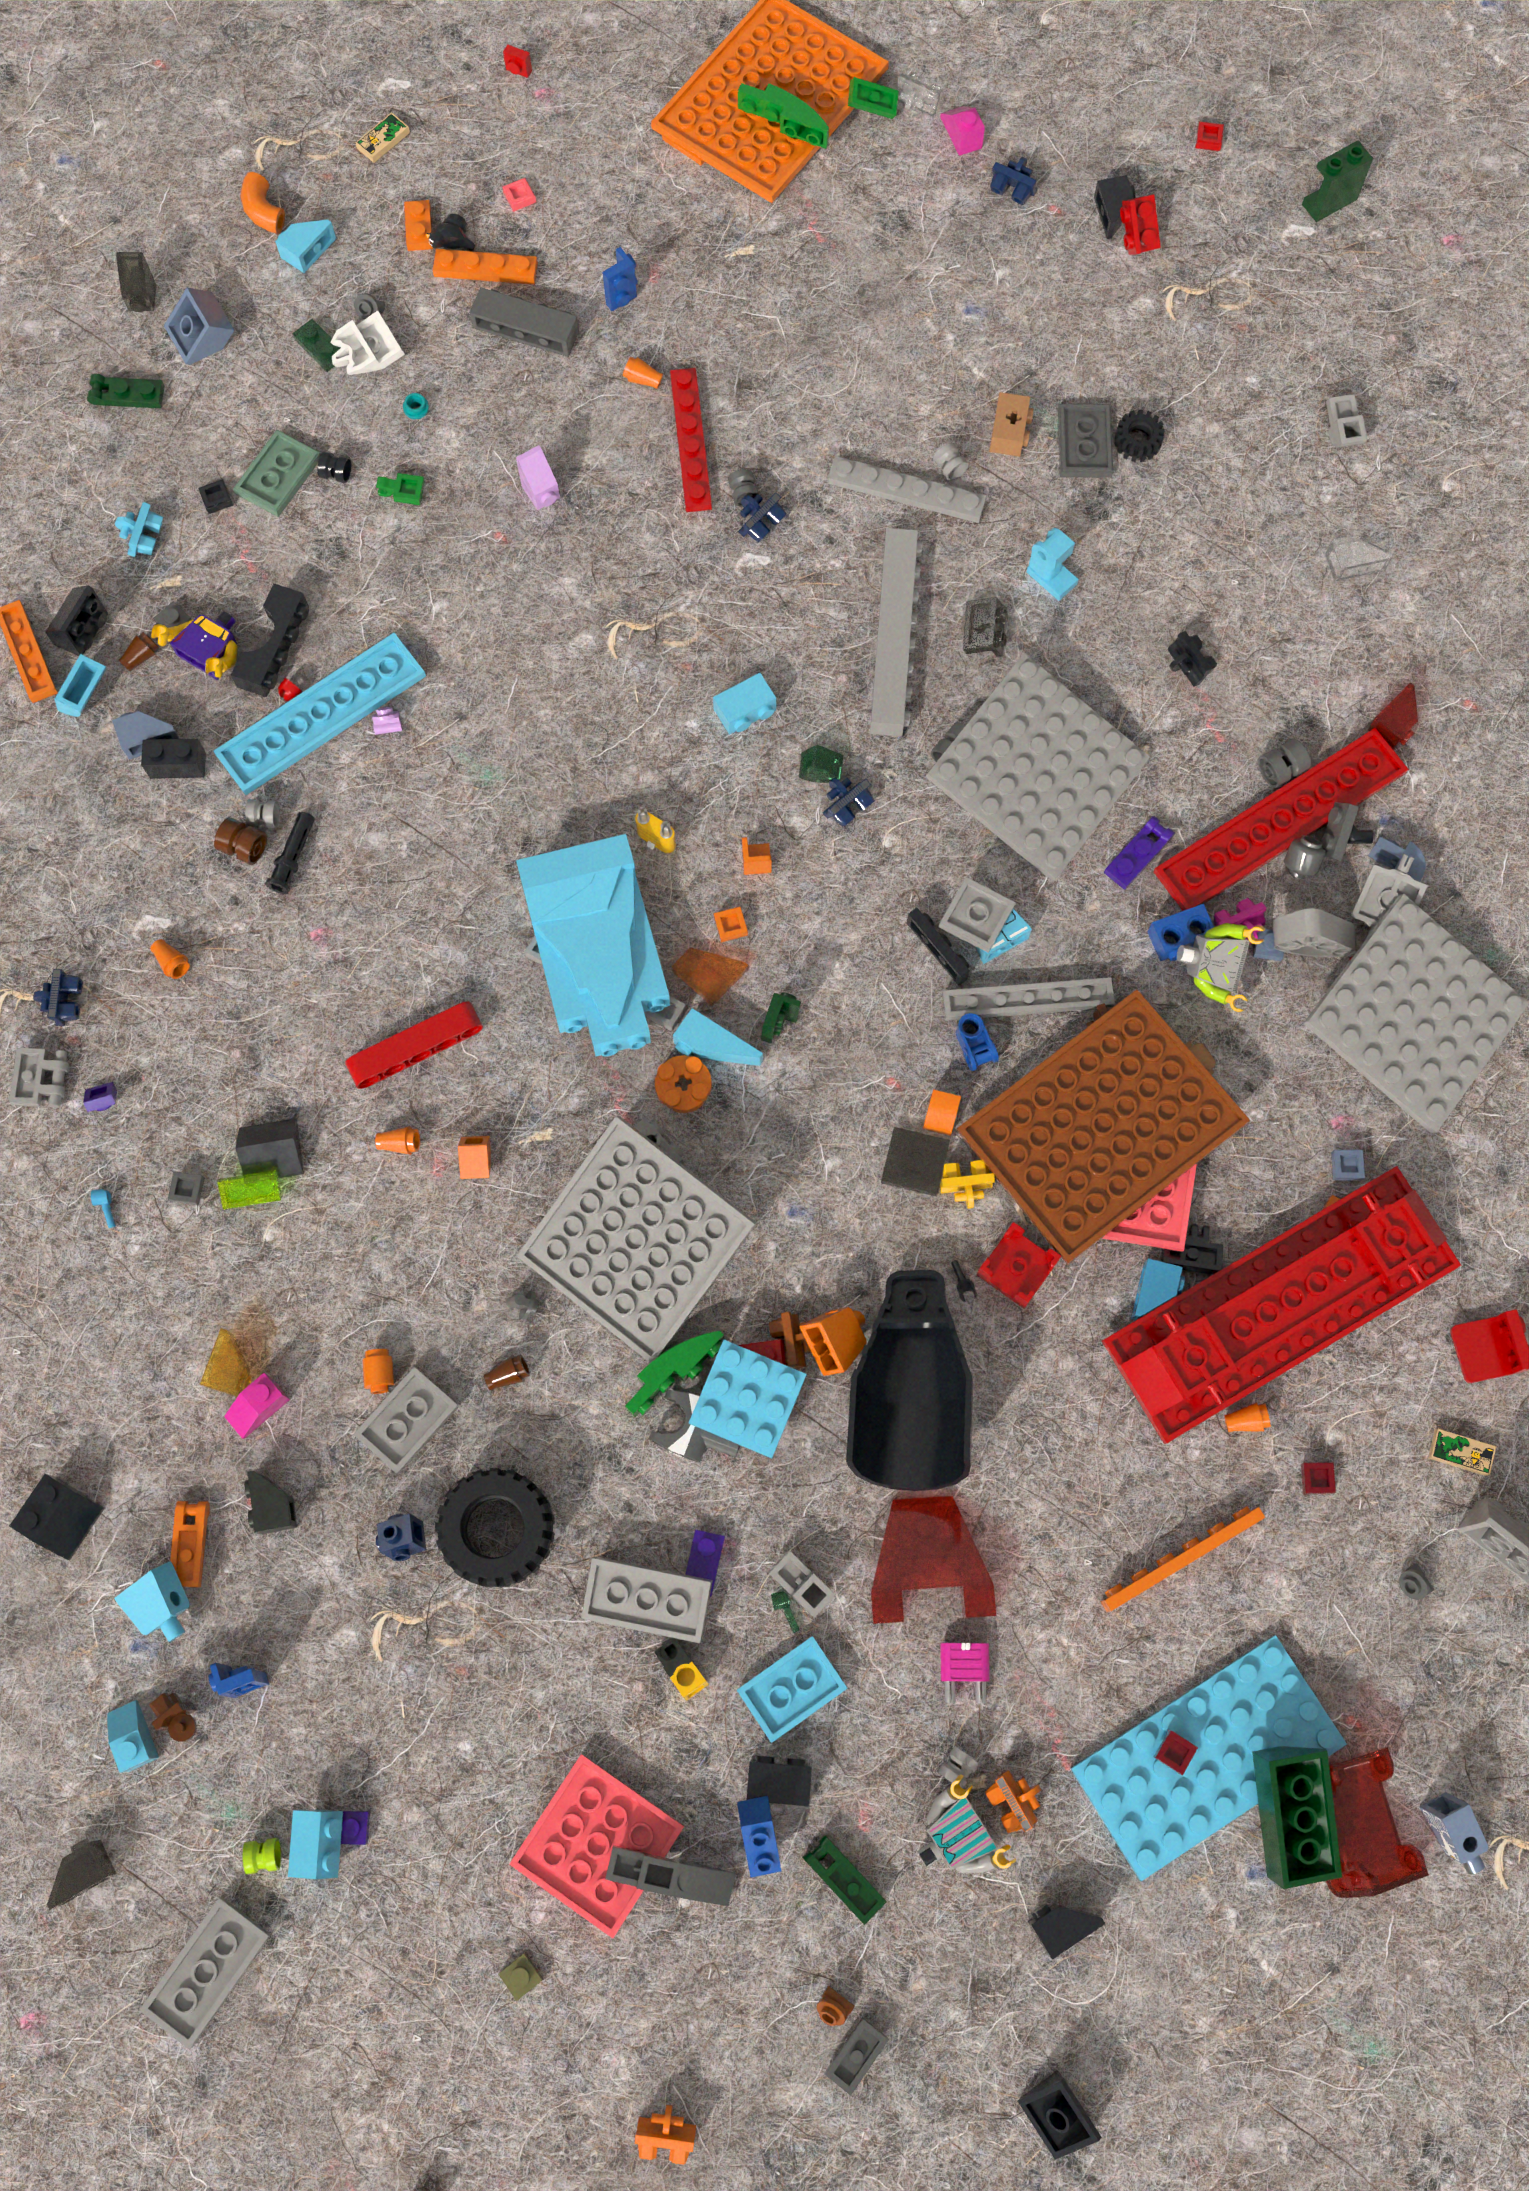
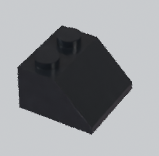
M44 1474L9 1527L32 1542L70 1561L105 1508L59 1478Z

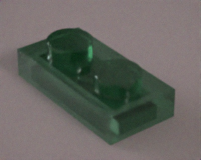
M313 319L292 333L294 340L326 372L335 367L332 363V356L341 347L330 343L332 338Z

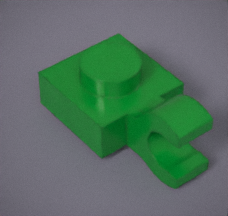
M397 473L396 480L378 477L376 488H379V496L389 497L393 495L394 502L420 505L425 481L422 476Z

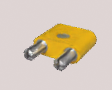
M640 807L635 816L638 836L647 842V847H650V849L656 847L664 853L673 852L676 848L675 832L670 823H667V821L663 822L647 812L646 808Z

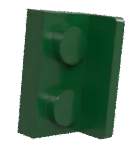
M774 993L763 1023L761 1040L772 1044L774 1035L780 1036L785 1020L796 1023L801 1001L789 993Z

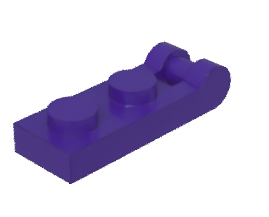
M1155 816L1146 823L1141 831L1104 871V874L1124 890L1175 835L1173 830L1170 828L1166 829L1159 824L1160 820ZM1152 832L1159 837L1156 843L1148 837Z

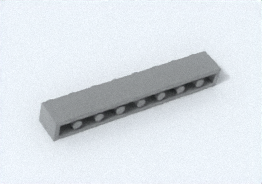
M886 528L870 734L902 737L903 727H909L910 710H905V702H911L912 686L907 685V677L912 678L914 661H909V653H914L915 637H911L910 633L911 629H916L917 613L912 612V606L918 605L919 589L914 588V581H919L921 565L916 564V557H921L922 541H917L918 530Z

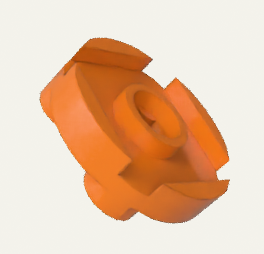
M680 1055L668 1059L657 1070L655 1077L657 1097L664 1106L666 1105L678 1113H689L699 1109L712 1090V1080L708 1068L695 1056ZM680 1078L691 1081V1084L687 1085V1090L682 1091L681 1087L675 1086V1083H678Z

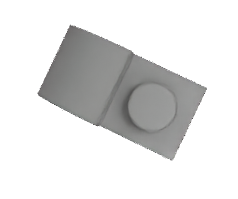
M1355 394L1328 398L1326 405L1331 426L1328 434L1332 445L1335 448L1366 443L1367 435L1363 415H1358Z
M790 1550L767 1572L814 1618L835 1596Z

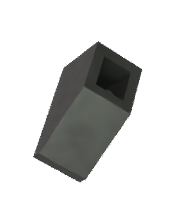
M248 1471V1480H245L244 1487L247 1498H251L252 1510L248 1511L250 1528H254V1532L258 1534L297 1528L294 1498L256 1471Z

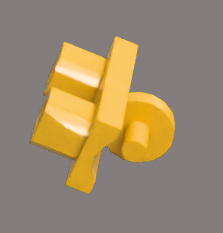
M982 1160L970 1162V1176H961L959 1163L944 1164L943 1179L940 1183L941 1194L961 1192L954 1193L955 1202L965 1201L967 1209L974 1208V1200L984 1199L983 1190H973L992 1188L993 1183H995L994 1173H989V1169Z

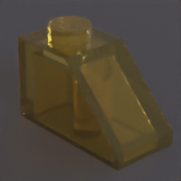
M221 1328L199 1385L206 1389L237 1398L240 1392L251 1383L250 1369L234 1335L228 1330Z

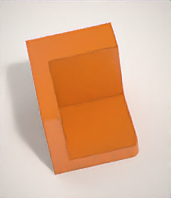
M742 837L744 875L772 873L769 843L748 845L747 837Z

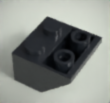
M86 585L72 588L45 633L53 645L77 656L83 655L92 646L94 636L99 628L105 625L108 612L92 587Z

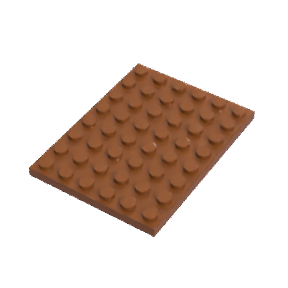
M1136 989L960 1125L957 1131L984 1162L990 1172L994 1173L995 1178L1068 1265L1247 1125L1250 1119Z

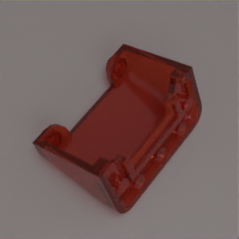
M1388 1747L1377 1748L1329 1761L1342 1878L1326 1881L1331 1892L1339 1898L1370 1897L1429 1876L1423 1854L1412 1844H1401L1382 1782L1392 1778L1394 1774V1763Z

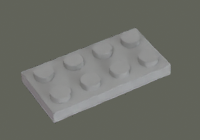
M594 1556L591 1560L581 1619L701 1643L713 1580Z
M223 1897L218 1898L139 2011L186 2048H193L271 1934Z

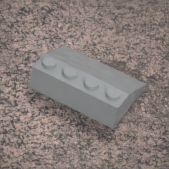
M1485 1498L1478 1500L1457 1529L1529 1586V1525L1518 1518L1513 1519L1505 1513L1506 1508L1494 1499L1489 1500Z

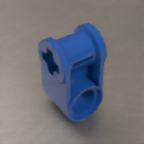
M973 1013L962 1016L955 1033L969 1069L975 1071L977 1066L987 1062H998L999 1057L996 1047L990 1039L981 1017ZM972 1024L977 1032L975 1034H967L962 1026Z

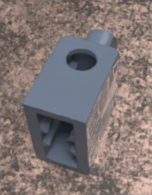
M1445 1792L1419 1806L1447 1856L1461 1864L1463 1863L1468 1874L1478 1873L1485 1868L1480 1855L1486 1852L1489 1846L1470 1804Z

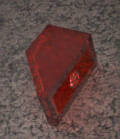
M1411 682L1375 717L1368 729L1371 731L1376 728L1393 750L1400 743L1403 746L1406 745L1415 735L1412 729L1418 722L1415 686Z

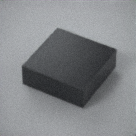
M223 479L198 488L208 514L233 506Z

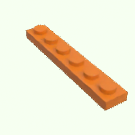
M1248 1506L1242 1508L1232 1515L1235 1520L1225 1526L1221 1521L1207 1530L1208 1537L1201 1541L1195 1537L1181 1545L1184 1551L1175 1557L1170 1552L1156 1561L1158 1567L1148 1572L1145 1567L1130 1576L1133 1582L1127 1586L1122 1587L1119 1583L1104 1592L1107 1598L1100 1601L1106 1612L1113 1611L1266 1518L1261 1509L1257 1507L1250 1511Z

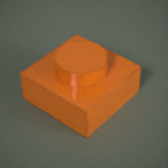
M741 907L713 913L721 942L748 936Z

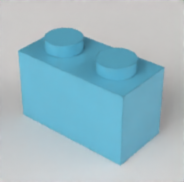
M758 673L714 696L713 709L730 735L736 731L742 732L746 730L751 723L759 719L765 720L776 711V697L762 674Z
M293 1810L288 1877L306 1879L338 1878L343 1811Z

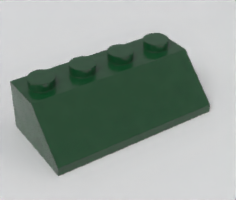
M1279 1746L1253 1751L1267 1878L1283 1889L1342 1878L1327 1750Z

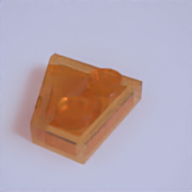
M690 947L671 966V970L713 1006L749 970V965L742 961Z

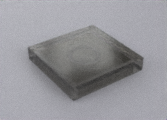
M894 1127L881 1183L937 1197L950 1140Z

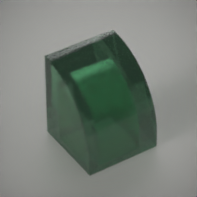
M815 745L801 752L799 778L817 783H829L833 778L840 781L844 755L820 745Z

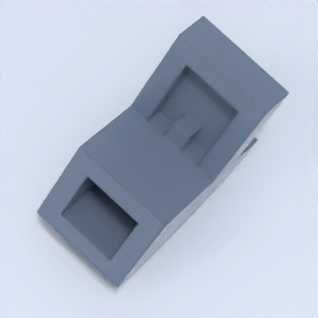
M1379 837L1368 855L1391 869H1397L1403 854H1406L1408 858L1404 866L1409 856L1415 858L1407 874L1413 879L1421 881L1425 873V857L1420 848L1411 841L1403 849L1395 841Z

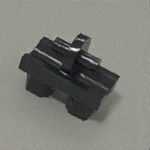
M1186 631L1178 634L1176 641L1168 647V651L1174 659L1169 667L1173 672L1181 669L1193 687L1200 685L1205 677L1214 670L1217 663L1212 656L1204 657L1201 654L1202 641L1198 635L1189 636Z

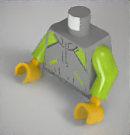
M1223 923L1208 929L1205 935H1197L1195 937L1193 947L1181 945L1178 948L1177 961L1189 963L1187 974L1194 977V984L1206 997L1225 1005L1230 1003L1234 1011L1242 1012L1244 1010L1238 1009L1235 1006V1001L1238 998L1248 1001L1247 997L1244 995L1233 996L1231 992L1237 993L1249 943L1260 944L1264 941V939H1256L1253 936L1254 930L1265 931V928L1261 925L1248 929L1244 925Z

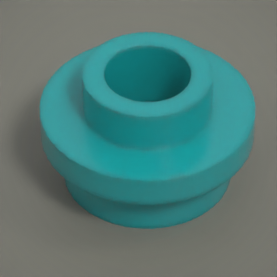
M412 393L405 398L403 411L410 419H421L427 415L429 404L427 399L421 394Z

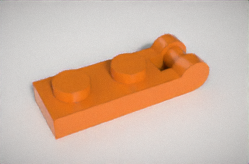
M177 1501L175 1506L170 1561L174 1566L182 1587L201 1588L207 1519L210 1513L208 1501H198L197 1504H189L188 1501ZM188 1516H196L195 1525H186Z

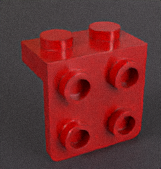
M1517 1309L1505 1311L1496 1317L1451 1327V1337L1464 1380L1467 1383L1490 1380L1529 1370V1345L1524 1334L1526 1332V1325L1523 1318L1519 1316Z

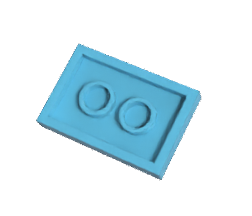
M812 1636L737 1689V1692L772 1743L848 1688Z

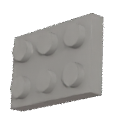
M413 1367L353 1435L399 1475L459 1406L417 1368Z

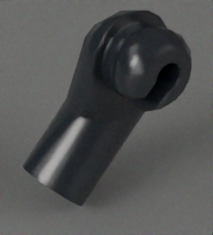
M1353 824L1347 844H1372L1373 831L1358 830Z

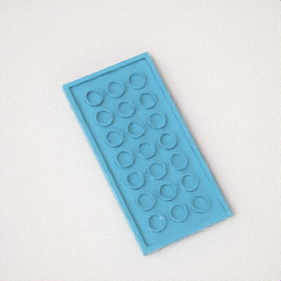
M1273 1635L1070 1769L1139 1881H1143L1258 1804L1253 1751L1279 1746L1326 1749L1329 1757L1347 1745V1743L1277 1636ZM1168 1730H1172L1198 1747L1183 1775L1178 1774L1154 1758Z

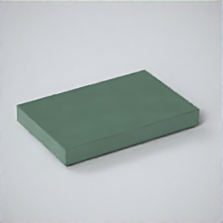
M277 429L234 486V493L279 517L318 464L321 453Z

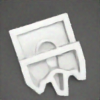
M376 311L357 325L351 320L336 331L330 342L335 346L341 347L332 356L333 365L335 367L347 366L346 369L349 375L384 369L405 355L379 311Z

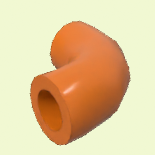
M248 172L244 177L240 193L244 212L255 225L269 232L280 234L285 222L284 209L276 207L267 201L266 195L270 185L266 178L256 172Z

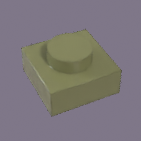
M526 1952L498 1973L516 2001L543 1981V1977Z

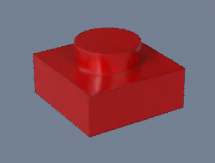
M507 44L503 51L506 70L528 78L532 72L530 52Z

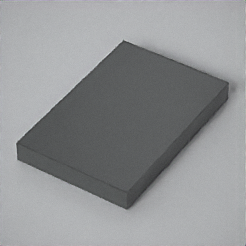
M1058 404L1060 477L1112 478L1111 404Z

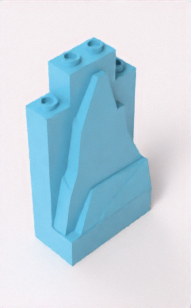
M627 835L614 836L516 860L560 1033H575L588 1026L595 1056H612L620 1050L628 1048L633 1050L640 1049L646 1044L651 1043L644 1012H659L665 1007L670 1006V999L637 882L634 860Z

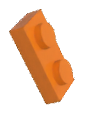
M430 201L404 202L407 250L433 249L429 239L426 237L427 233L432 232Z

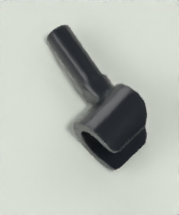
M958 1260L952 1261L951 1264L959 1282L957 1290L960 1299L966 1302L963 1295L966 1291H972L976 1298L977 1292L972 1280L966 1279Z

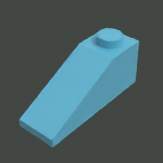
M693 1008L673 1034L675 1048L686 1056L691 1054L699 1059L760 1066L763 1062L762 1052Z

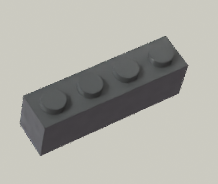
M480 287L469 312L474 329L569 357L579 334L577 316L570 312L558 311L544 304H535L525 301L520 297L508 296L494 289L488 290Z

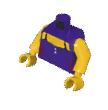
M224 611L215 621L205 615H199L197 618L178 626L167 628L164 625L157 624L152 628L151 638L159 637L158 644L160 646H165L167 641H171L170 644L178 657L216 680H219L222 677V673L234 667L237 662V642L232 632L229 631L236 621L230 614Z

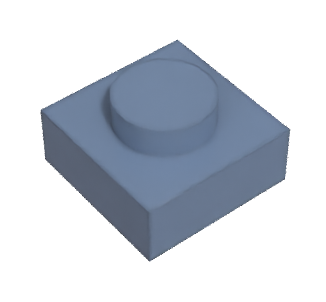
M1265 929V931L1258 932V939H1264V941L1260 944H1254L1253 957L1281 961L1284 957V952L1274 948V931L1272 929Z
M1333 1150L1331 1152L1333 1180L1362 1181L1365 1178L1363 1150Z

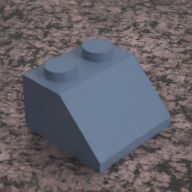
M188 287L164 324L167 333L187 365H191L222 350L234 332L233 326L211 291Z

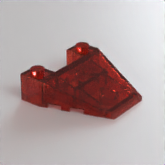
M953 1496L892 1500L869 1593L872 1625L903 1623L902 1591L960 1588L962 1619L997 1616L994 1584Z

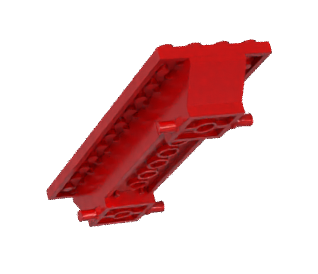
M1395 1166L1102 1340V1343L1164 1444H1167L1462 1265L1447 1244L1446 1236L1416 1190L1411 1188L1398 1166Z

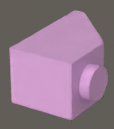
M538 445L516 457L522 488L536 509L539 510L544 506L547 507L555 503L560 498L558 483L541 447Z

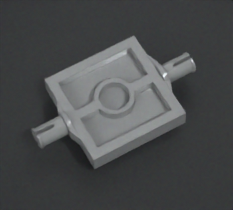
M1403 854L1397 869H1387L1373 864L1351 914V917L1364 921L1371 927L1367 937L1399 895L1405 894L1419 906L1428 884L1415 880L1407 874L1415 859L1414 857L1409 856L1404 866L1408 855Z

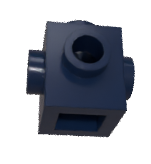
M412 1514L392 1515L388 1517L387 1521L377 1524L376 1546L381 1554L391 1558L393 1561H405L410 1558V1555L427 1550L423 1521Z

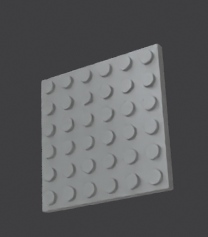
M1023 653L925 777L1045 876L1055 881L1146 764L1150 756Z
M1402 894L1396 898L1303 1024L1427 1131L1436 1133L1527 1008L1529 1002L1411 899Z
M615 1116L517 1254V1257L651 1363L664 1352L751 1233L757 1222L622 1117Z

